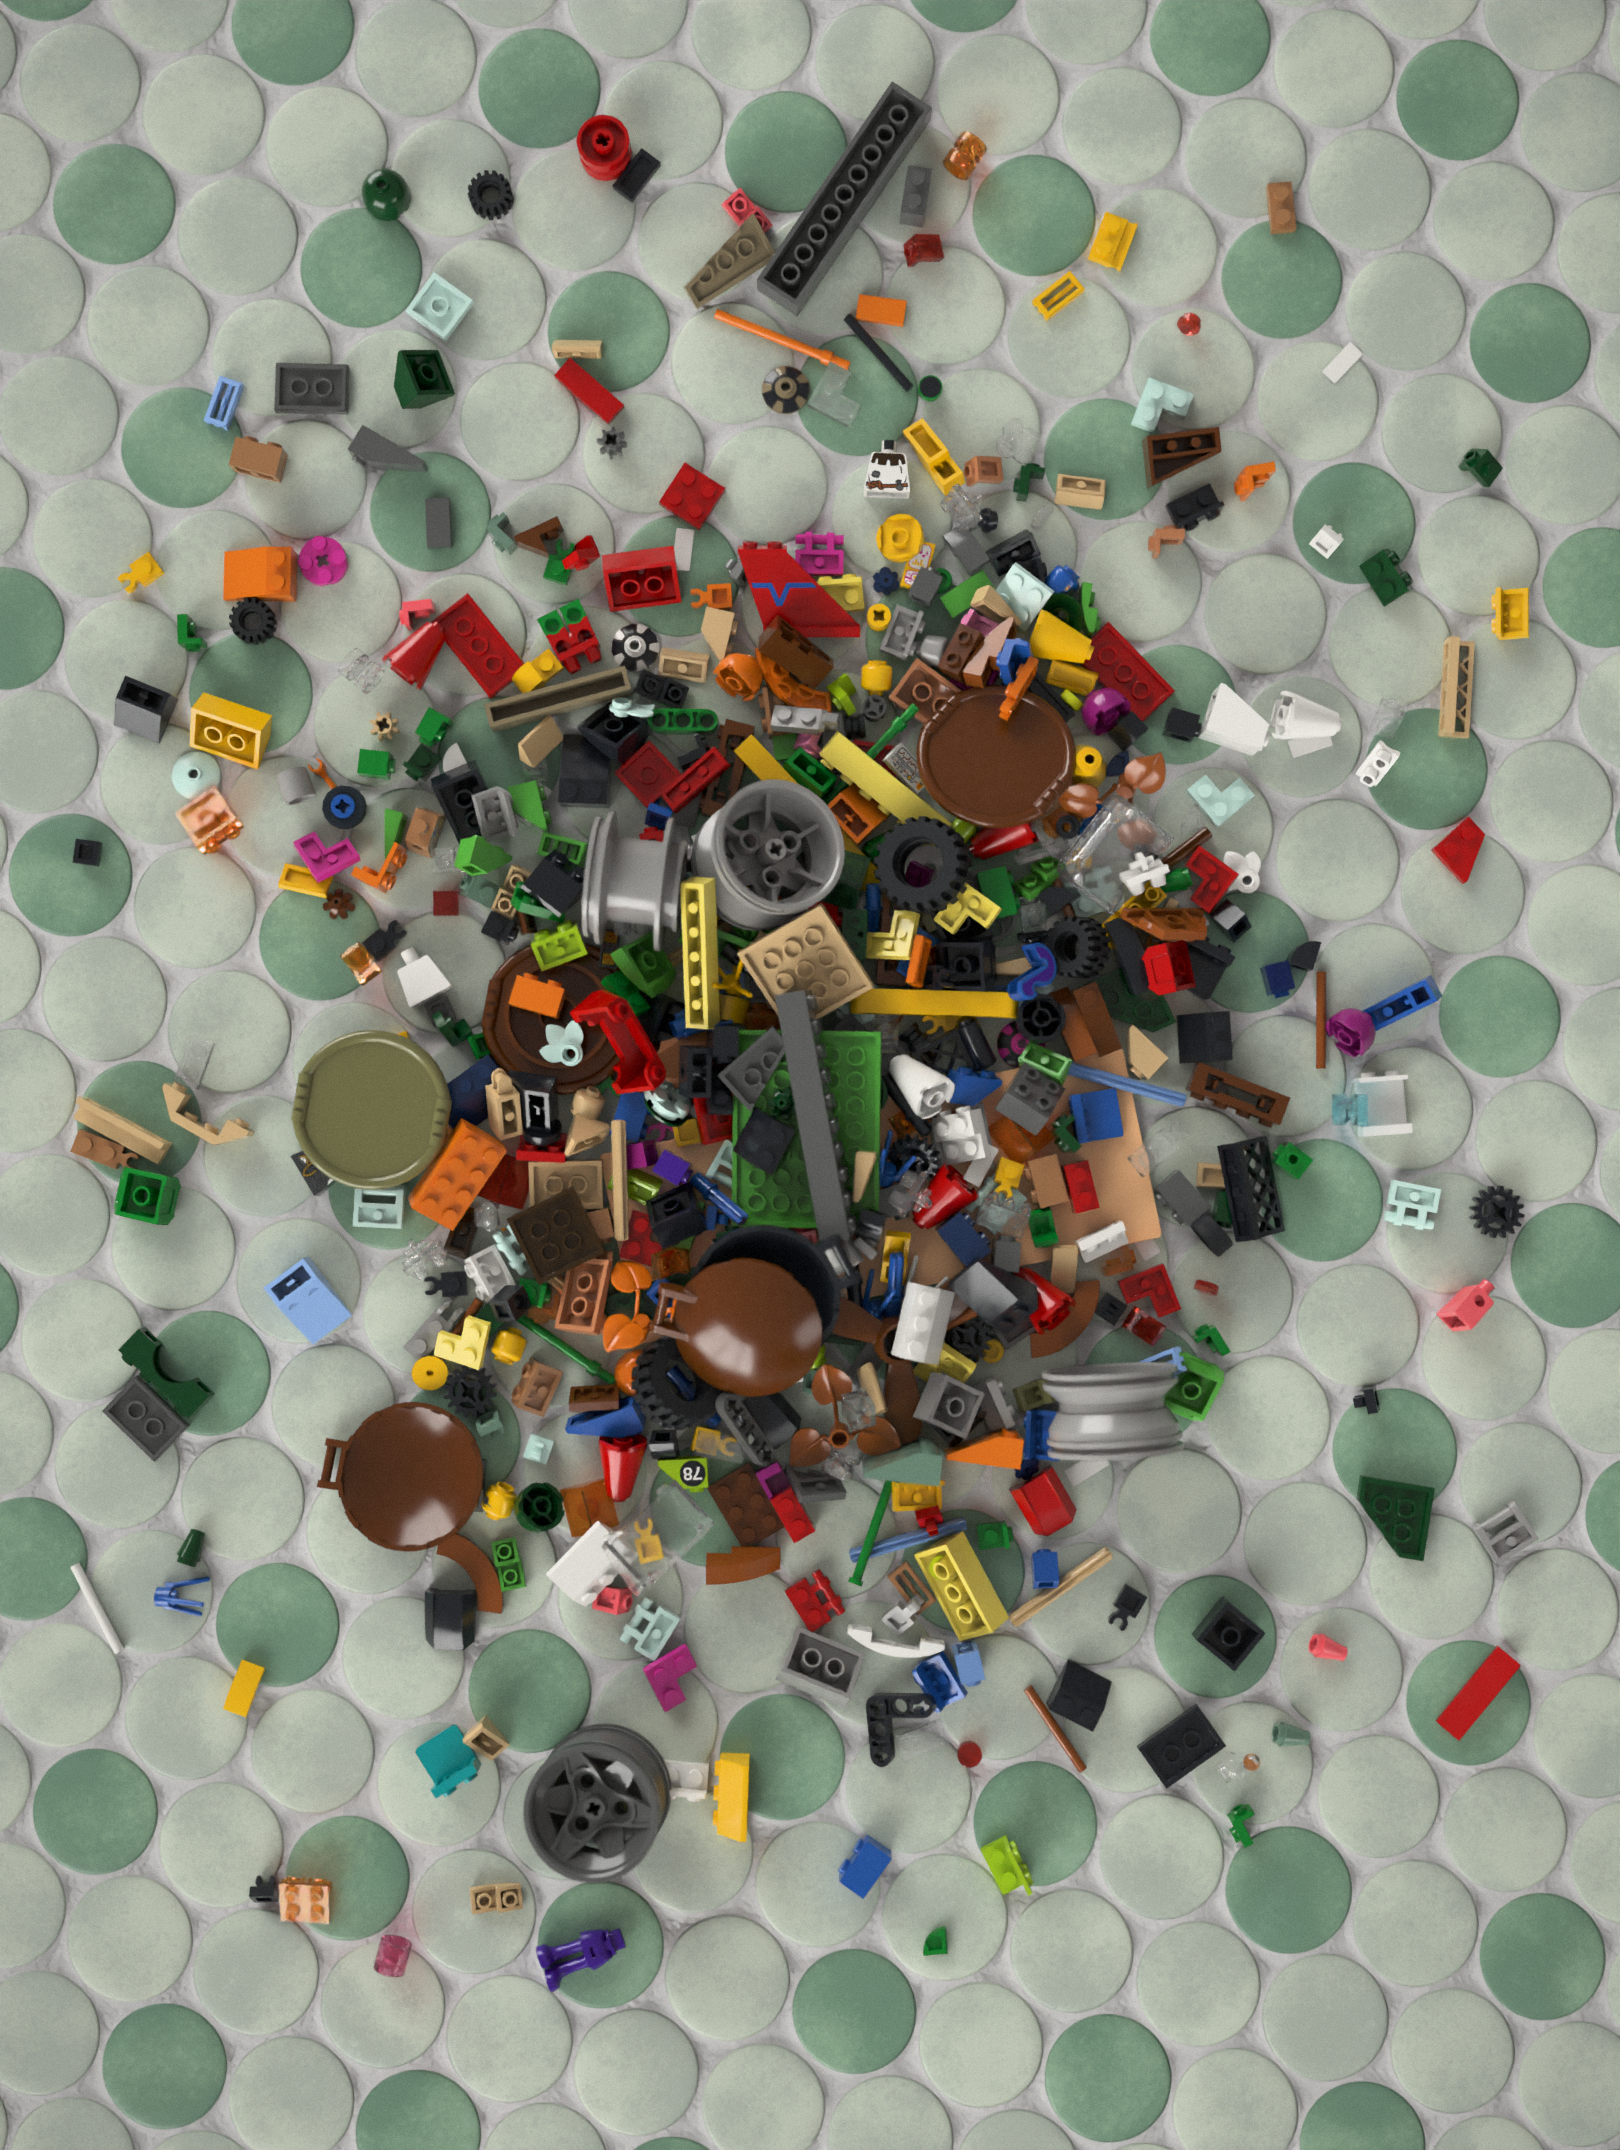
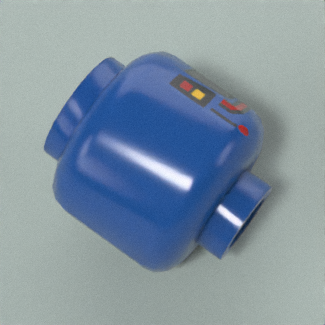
M1057 565L1047 575L1044 584L1054 591L1053 594L1064 593L1072 596L1079 588L1078 579L1080 577L1068 565L1064 567Z

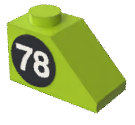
M708 1455L658 1459V1466L683 1489H689L690 1492H703L704 1488L709 1487Z

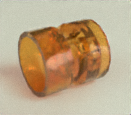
M963 131L955 141L954 148L950 149L943 159V165L953 176L961 180H968L976 168L975 164H978L987 152L986 145L974 134Z

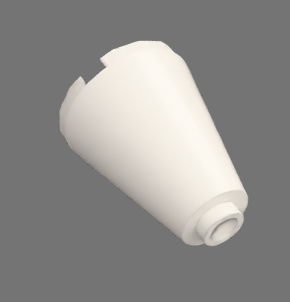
M1282 691L1280 694L1284 696L1281 700L1277 699L1274 704L1271 727H1275V733H1272L1275 739L1334 736L1342 727V718H1340L1338 712L1291 691Z
M905 1054L898 1055L891 1060L889 1072L917 1116L922 1119L931 1118L942 1110L940 1106L944 1101L949 1103L953 1096L955 1085L948 1077Z

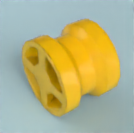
M874 604L868 610L867 625L870 629L877 632L887 629L891 620L889 608L884 604Z

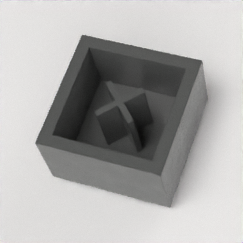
M1024 1062L1010 1081L995 1110L1036 1136L1049 1120L1065 1088Z

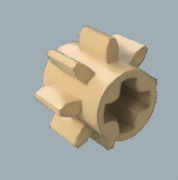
M389 711L386 713V716L377 712L375 721H369L374 725V729L370 733L372 735L379 733L378 740L380 742L384 740V737L393 741L392 736L395 733H400L395 726L400 721L397 718L391 720L392 714ZM386 723L390 726L389 729L384 728L382 730L380 728L381 725H386Z

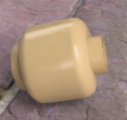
M588 1086L587 1089H578L570 1105L573 1117L577 1113L584 1118L598 1120L605 1106V1098L600 1094L601 1091L593 1086Z

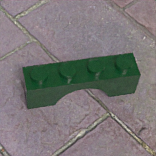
M146 1327L138 1329L118 1350L122 1354L121 1358L128 1365H134L140 1371L139 1375L144 1381L153 1383L158 1388L156 1390L163 1399H169L175 1405L174 1409L177 1413L188 1418L196 1415L215 1393L198 1377L189 1381H177L169 1377L163 1371L159 1357L163 1343Z

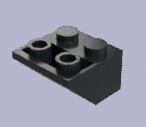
M125 676L116 696L114 725L160 744L178 699L168 692Z
M510 1070L508 1076L512 1080V1085L520 1093L522 1125L526 1130L551 1133L559 1117L557 1077Z

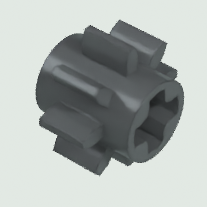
M614 426L607 432L603 429V437L597 439L599 445H604L600 448V453L605 454L607 452L610 459L617 454L622 457V448L628 447L626 441H621L625 437L624 432L622 431L618 434ZM611 440L612 442H616L617 444L613 446L612 444H608V441Z

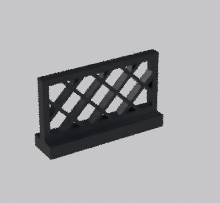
M1267 1136L1217 1146L1236 1242L1258 1240L1261 1237L1285 1231ZM1258 1142L1260 1147V1155H1258L1255 1152V1148ZM1252 1158L1257 1162L1254 1169L1249 1165ZM1262 1168L1265 1172L1264 1179L1259 1175ZM1256 1182L1261 1185L1259 1193L1254 1189ZM1266 1192L1270 1197L1269 1203L1264 1199ZM1261 1206L1266 1210L1264 1217L1259 1214ZM1271 1216L1274 1218L1275 1228L1269 1224Z

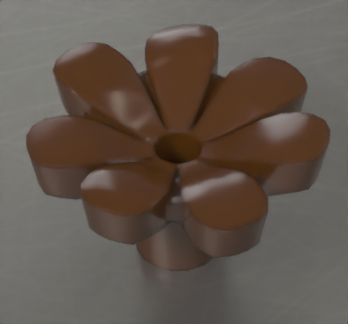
M336 889L334 895L328 893L326 898L328 902L323 904V910H330L329 917L333 920L337 919L338 915H340L341 919H347V910L351 912L355 910V905L349 903L353 899V895L351 893L343 895L342 889Z

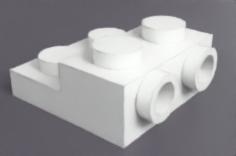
M970 1106L956 1108V1114H952L951 1110L939 1112L937 1118L931 1119L932 1127H934L936 1143L942 1142L947 1165L991 1157L981 1108L971 1110Z

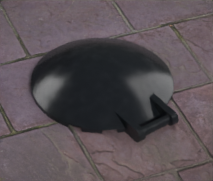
M753 1225L729 1232L715 1241L700 1258L692 1279L701 1270L710 1265L729 1262L731 1259L739 1258L761 1260L783 1268L791 1273L793 1278L802 1287L805 1286L816 1302V1308L822 1319V1347L833 1331L838 1319L840 1290L857 1283L862 1277L859 1271H855L841 1244L842 1239L839 1234L814 1244L805 1236L787 1228L773 1225ZM831 1248L846 1274L841 1278L838 1277L825 1251Z

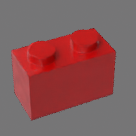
M1088 1160L1062 1165L1061 1168L1072 1212L1077 1214L1100 1208Z
M791 1485L774 1494V1497L770 1499L794 1543L816 1531L812 1519L803 1503L799 1504Z

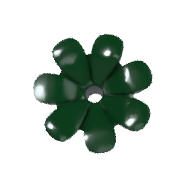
M786 1087L783 1093L780 1089L774 1090L775 1098L768 1100V1105L774 1107L772 1115L778 1117L782 1114L784 1120L790 1119V1112L796 1114L794 1098L791 1095L792 1089Z

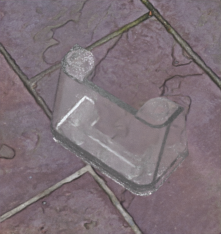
M1115 795L1107 801L1064 855L1057 866V872L1113 916L1124 904V894L1120 890L1125 883L1120 880L1119 873L1130 869L1129 863L1135 861L1136 853L1142 852L1144 857H1147L1150 852L1155 855L1164 853L1169 849L1174 838L1120 795Z
M676 1480L670 1485L664 1483L655 1492L658 1495L656 1499L621 1531L618 1530L615 1533L614 1530H611L602 1539L604 1542L602 1549L630 1591L637 1598L689 1553L709 1533L715 1524Z

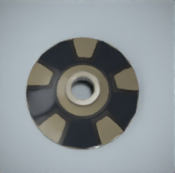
M781 366L773 369L765 377L762 384V396L766 405L774 412L792 414L802 409L808 401L810 394L809 382L800 370L790 366ZM783 384H788L790 386V389L784 391L782 390L781 386Z

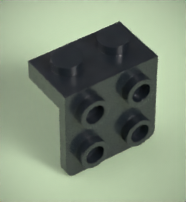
M1207 936L1205 940L1186 941L1196 983L1195 988L1186 990L1204 1000L1211 997L1226 967L1231 966L1235 959V956L1230 954L1231 950L1220 944L1215 946L1209 943L1210 939Z

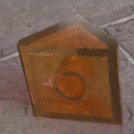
M1005 1115L988 1127L990 1135L1009 1160L1020 1164L1034 1156L1054 1139L1045 1125L1035 1136Z
M604 1478L560 1489L572 1537L583 1536L597 1521L610 1528L619 1525L614 1501L606 1494Z

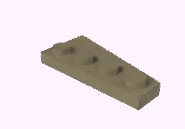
M754 213L743 222L683 287L695 309L700 308L767 265L774 255L775 251Z

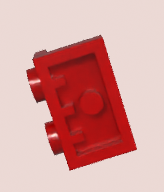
M562 1133L559 1141L547 1146L530 1144L523 1138V1134L520 1135V1146L516 1150V1160L565 1163L568 1159L564 1154L568 1133Z

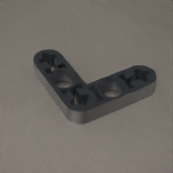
M875 1693L867 1700L866 1714L870 1757L876 1766L885 1767L895 1758L892 1718L929 1717L937 1708L936 1700L931 1694ZM897 1699L905 1701L907 1705L905 1712L897 1709ZM877 1700L879 1704L883 1705V1708L880 1710L877 1706H874ZM923 1700L926 1705H929L927 1710L922 1706H916L913 1709L914 1705L920 1704ZM879 1723L885 1727V1736H880L876 1733V1724ZM881 1750L884 1754H887V1757L884 1760L883 1756L878 1754V1752Z

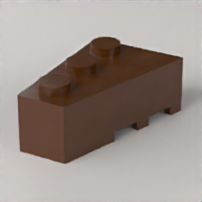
M1219 427L1146 436L1142 440L1147 489L1222 452Z
M779 615L773 619L759 636L758 651L795 675L806 686L810 685L815 689L834 668V660Z

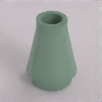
M1285 1722L1275 1723L1272 1728V1741L1278 1744L1279 1747L1308 1746L1310 1743L1311 1735L1309 1731L1302 1730Z

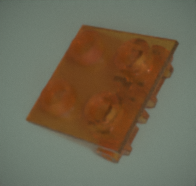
M287 1876L286 1879H282L278 1883L280 1921L330 1923L329 1892H331L332 1882L327 1881V1879H315L313 1884V1878H309L308 1883H305V1877H302L300 1880V1878Z

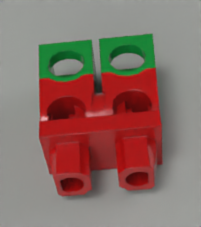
M579 598L559 608L570 629L569 632H567L557 610L537 619L561 665H564L571 675L582 669L577 658L585 654L590 664H595L602 660L599 649L600 644Z

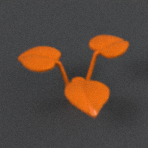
M620 1261L617 1262L611 1271L610 1278L613 1286L624 1293L635 1291L636 1300L635 1313L632 1320L624 1314H614L606 1320L603 1328V1342L606 1352L616 1349L633 1348L647 1339L651 1321L647 1315L639 1314L640 1290L649 1289L652 1278L649 1271L639 1263ZM677 1299L673 1300V1307H669L666 1310L665 1317L669 1313H671V1321L673 1318Z

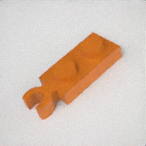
M1029 656L1025 664H1020L1016 672L1017 678L1015 682H1010L1006 688L1005 695L1007 698L999 709L1001 712L998 717L1008 721L1013 709H1016L1037 673L1038 659Z

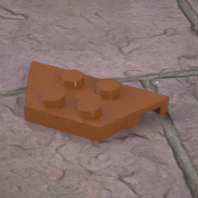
M1123 908L1120 915L1125 921L1165 942H1173V940H1184L1187 942L1205 940L1207 934L1206 919L1203 918L1204 909Z

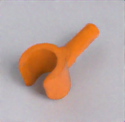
M316 758L320 763L318 769L314 770L308 764L309 769L315 775L321 776L331 789L337 787L328 776L326 765L320 759Z

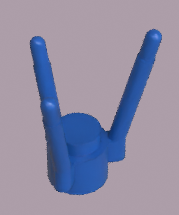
M685 1008L674 1014L675 1020L669 1022L671 1032L677 1039L708 1031L705 1029L686 1028ZM733 1020L721 1021L715 1026L730 1025L733 1023Z
M892 1130L888 1131L879 1162L880 1186L890 1187L894 1181L900 1182L902 1175L916 1160V1156H912L898 1172L896 1166L887 1161L893 1134Z
M870 1269L863 1298V1307L881 1320L885 1314L886 1306L897 1291L893 1289L883 1303L877 1299L869 1301L875 1273L874 1269Z
M210 1577L166 1582L165 1587L156 1588L154 1594L155 1606L190 1615L202 1616L200 1611L177 1604L203 1607L204 1603L179 1599V1591L175 1590V1588L208 1582Z

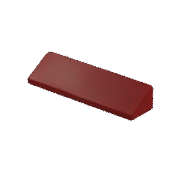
M1496 1646L1436 1719V1722L1458 1741L1461 1740L1521 1665L1499 1646Z

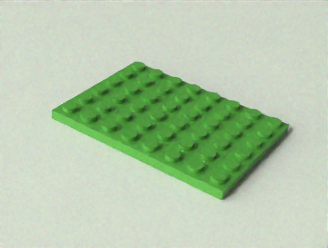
M738 1030L739 1055L767 1030ZM823 1031V1033L819 1034L820 1042L825 1043L827 1058H824L825 1068L829 1067L831 1073V1082L828 1083L829 1091L833 1092L835 1096L836 1107H833L834 1117L838 1116L840 1131L837 1132L838 1141H842L844 1145L845 1156L841 1158L843 1166L847 1165L849 1180L846 1181L847 1190H851L852 1194L856 1152L859 1150L878 1152L863 1198L851 1205L852 1215L856 1214L857 1222H859L864 1207L879 1211L882 1032ZM785 1053L751 1112L733 1094L732 1201L748 1214V1219L743 1225H737L732 1220V1226L773 1225L785 1228H817L800 1131L795 1136L777 1173L774 1175H770L750 1164L733 1151L754 1108L758 1107L772 1115L774 1107L768 1105V1100L775 1098L774 1090L780 1089L783 1093L786 1087L792 1089ZM790 1112L791 1118L788 1120H784L782 1114L776 1117L799 1129L797 1114Z

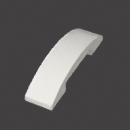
M850 1623L847 1625V1633L865 1647L885 1655L915 1658L933 1655L945 1649L944 1640L920 1636L918 1645L873 1638L872 1627Z

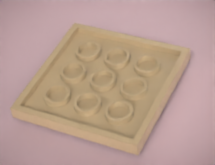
M822 902L749 944L737 953L778 1017L775 995L811 990L812 994H816L818 1009H815L816 1019H819L874 987L873 982Z

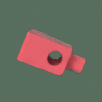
M1483 1279L1478 1285L1465 1286L1436 1314L1452 1331L1472 1330L1494 1304L1489 1295L1495 1290V1287L1486 1279Z

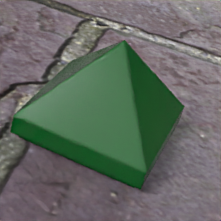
M483 1032L467 1037L476 1060L484 1058L488 1054L491 1055Z

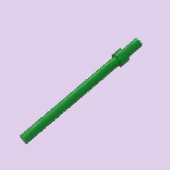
M912 703L900 717L897 716L891 722L893 725L866 754L874 759L899 731L901 733L908 726L909 720L920 709ZM841 780L823 799L824 803L828 805L840 792L850 785Z
M523 1314L517 1320L527 1329L586 1368V1372L593 1377L596 1375L609 1385L614 1383V1376L601 1367L602 1364L596 1360H590Z

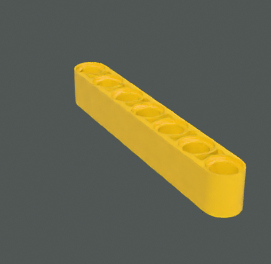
M870 989L850 1001V1013L1016 1018L1018 1001L1011 999L1008 992Z

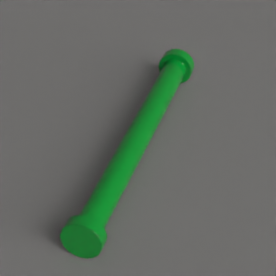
M885 1480L853 1576L849 1577L848 1582L855 1585H863L861 1580L892 1493V1481Z

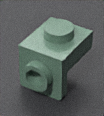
M502 512L499 516L495 515L489 521L487 531L494 539L492 544L500 552L506 550L511 555L517 547L514 541L502 531L509 523L507 515Z
M467 874L459 884V894L491 909L500 886L479 875L471 876Z

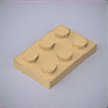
M603 1159L566 1160L565 1163L528 1162L530 1207L574 1186L585 1209L604 1208Z

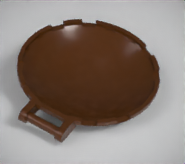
M731 1259L729 1262L715 1263L701 1270L685 1287L668 1282H661L659 1284L658 1293L660 1295L655 1318L650 1324V1330L654 1333L675 1338L680 1354L688 1366L701 1379L713 1387L740 1396L771 1395L783 1391L800 1381L809 1372L818 1357L822 1343L823 1327L822 1319L816 1308V1302L805 1286L802 1287L793 1278L791 1273L779 1266L756 1259ZM669 1297L677 1299L672 1323L664 1321Z
M421 1402L394 1404L375 1412L365 1419L355 1433L349 1437L348 1441L326 1438L325 1446H327L321 1480H318L317 1487L338 1490L345 1514L355 1529H358L369 1541L381 1547L404 1552L420 1551L435 1547L460 1531L477 1507L484 1478L480 1449L466 1425L443 1408ZM337 1447L342 1448L336 1481L330 1482Z

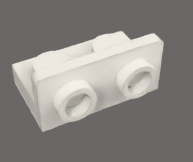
M1118 1220L1075 1240V1244L1078 1245V1250L1084 1262L1087 1263L1127 1244L1129 1241L1124 1232L1126 1228L1123 1222Z
M495 1244L464 1260L465 1272L469 1278H473L477 1286L475 1288L476 1293L486 1304L505 1285H516Z
M664 1760L671 1780V1800L677 1797H686V1800L691 1802H699L701 1799H706L709 1764Z

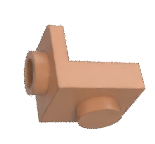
M1175 525L1164 526L1163 529H1155L1152 536L1148 538V551H1152V558H1158L1160 545H1181L1185 539V529H1178V526Z

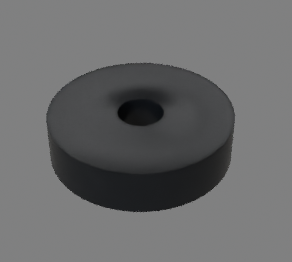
M558 1119L551 1133L526 1130L523 1126V1138L533 1145H551L559 1141L562 1136V1124Z

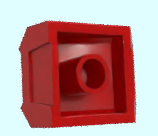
M1180 940L1147 948L1142 960L1145 963L1149 981L1148 988L1157 995H1163L1196 987L1186 941Z
M1051 1465L1042 1469L1040 1473L1009 1489L1034 1534L1048 1537L1073 1522L1077 1509Z

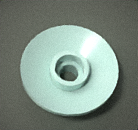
M190 752L180 757L175 763L172 771V780L176 790L181 795L192 800H201L211 796L217 790L221 780V771L217 762L210 755L203 752ZM193 770L198 772L196 778H191L190 776Z

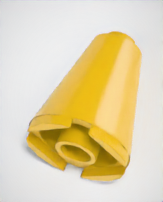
M1041 609L1029 640L1034 658L1084 663L1085 659L1090 660L1094 650V646L1090 645L1091 639L1051 613Z
M1076 745V768L1072 784L1087 783L1098 788L1106 777L1107 764L1104 756L1092 746Z

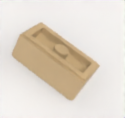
M555 340L552 344V352L555 358L601 359L603 343L602 341Z
M1058 474L1054 502L1060 505L1100 510L1102 509L1105 497L1106 480Z
M663 647L660 652L658 676L705 683L710 655Z
M551 715L546 716L518 743L520 761L530 767H536L563 740L562 733Z
M868 1362L857 1370V1375L869 1415L876 1416L886 1413L888 1409L873 1363Z

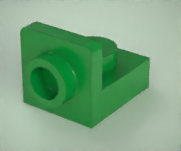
M177 614L178 644L189 652H199L200 648H207V642L203 638H193L197 634L195 621L187 614Z
M520 1277L519 1285H524L532 1305L543 1308L545 1303H550L552 1290L549 1289V1283L544 1282L538 1285L537 1280Z
M1204 1324L1194 1331L1196 1334L1191 1337L1196 1343L1208 1337L1209 1340L1206 1343L1213 1354L1218 1352L1223 1357L1231 1352L1217 1328L1212 1324L1210 1326Z
M1005 1520L976 1524L980 1550L999 1547L1009 1549V1542L1014 1541L1012 1527H1007Z

